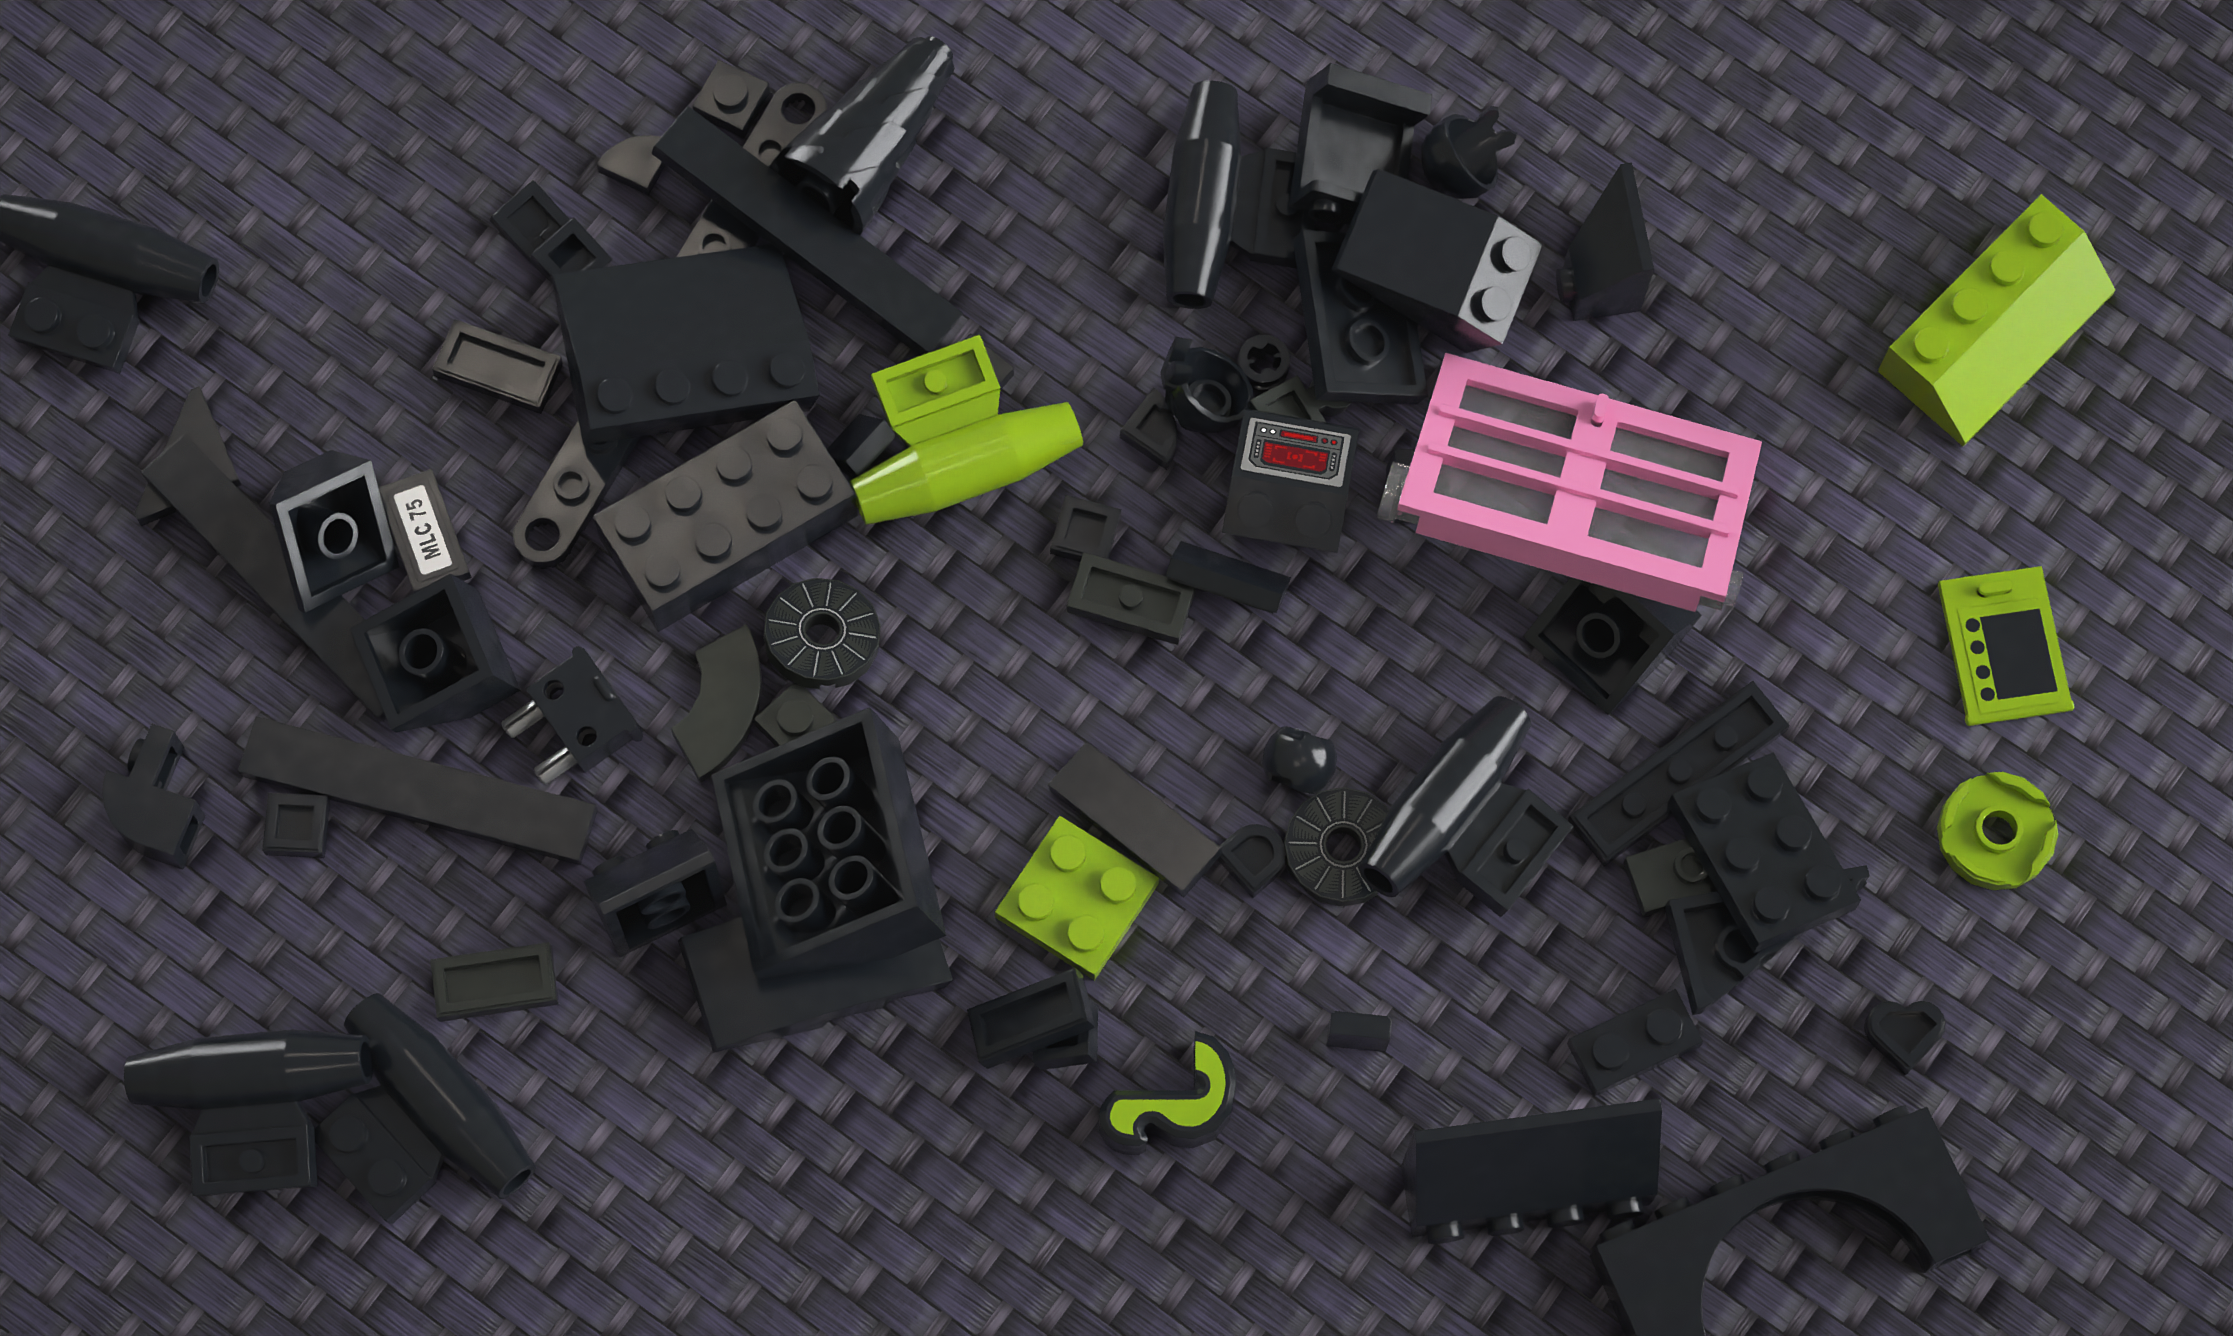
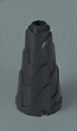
M933 36L913 38L900 52L877 67L867 78L859 80L828 111H824L779 152L769 167L861 235L872 222L875 213L882 205L892 181L917 142L915 138L930 117L933 104L954 72L955 67L952 61L953 53L943 41Z

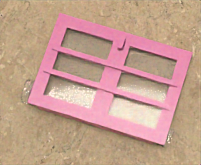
M1445 353L1411 465L1407 466L1392 462L1377 518L1394 523L1396 518L1417 524L1415 532L1417 534L1696 612L1698 604L1722 610L1723 604L1735 606L1744 575L1743 572L1732 569L1762 441L1609 399V396L1606 394H1591Z

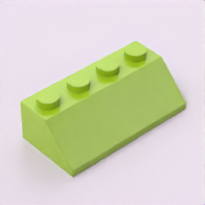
M2041 194L1889 347L1878 372L1964 447L2114 294L2115 288L2085 231Z

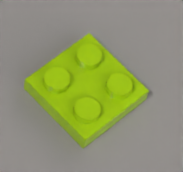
M1059 815L996 909L995 918L1095 981L1158 886L1159 877Z

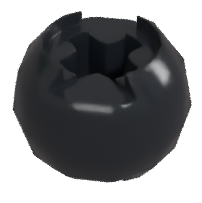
M1288 726L1281 727L1269 738L1263 750L1262 765L1266 778L1269 781L1289 785L1288 788L1309 794H1317L1329 784L1336 771L1337 754L1333 742L1330 739L1313 736L1306 731Z

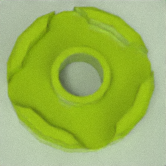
M1992 772L1984 776L1970 778L1959 784L1942 806L1937 832L1940 850L1953 871L1970 884L1990 890L2017 888L2036 878L2054 854L2058 838L2056 820L2054 821L2053 813L2049 808L2050 803L2041 790L2025 778L2005 772ZM1989 817H2000L2006 820L2013 831L2012 841L2003 845L1989 841L1983 833V820Z

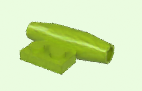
M977 335L871 374V380L888 425L909 448L849 482L855 492L857 508L865 525L926 514L1023 480L1083 446V438L1075 414L1068 402L998 414L1001 387L981 336Z

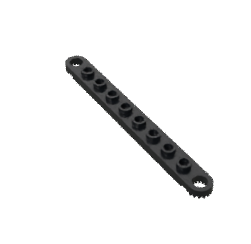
M791 83L779 89L743 148L769 166L784 147L820 114L827 111L826 101L822 93L814 86L806 83ZM795 100H798V102L803 100L806 104L810 103V106L814 107V116L804 124L790 123L782 114L785 111L784 108H787L790 102L793 104ZM711 199L677 257L753 247L759 240L760 235ZM577 421L515 525L513 539L517 552L524 562L530 564L531 567L547 569V567L554 568L557 564L563 563L566 560L568 554L570 555L582 531H585L640 437L583 445L579 421ZM540 524L544 526L550 524L551 527H555L560 532L558 543L547 551L534 550L527 544L529 532L533 531L535 526L539 527Z

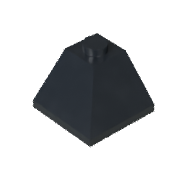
M1632 163L1620 164L1570 244L1563 268L1556 270L1559 299L1561 303L1570 302L1573 321L1641 311L1654 272V265Z
M330 450L283 473L269 505L299 611L308 612L399 567L371 460Z

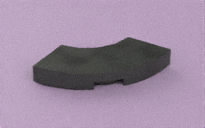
M747 624L695 651L701 671L700 694L690 713L671 728L675 740L700 783L721 770L737 754L750 733V728L757 713L762 690L761 667L758 651Z

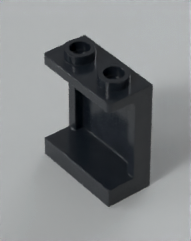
M1329 63L1306 81L1289 207L1308 212V216L1318 222H1342L1350 225L1373 170L1381 169L1408 180L1414 126L1430 115L1432 94Z

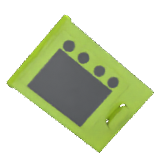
M2042 566L1939 581L1938 589L1967 726L2074 710V702L2071 700ZM1977 590L1979 591V593H1980L1981 595H1985V596H1984V597L1979 596L1978 593H1977Z

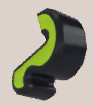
M1195 1031L1193 1046L1194 1090L1113 1091L1105 1099L1099 1112V1133L1105 1144L1113 1151L1121 1154L1140 1155L1146 1152L1148 1140L1146 1133L1152 1132L1174 1147L1195 1148L1214 1141L1230 1121L1236 1090L1235 1068L1229 1052L1214 1036Z

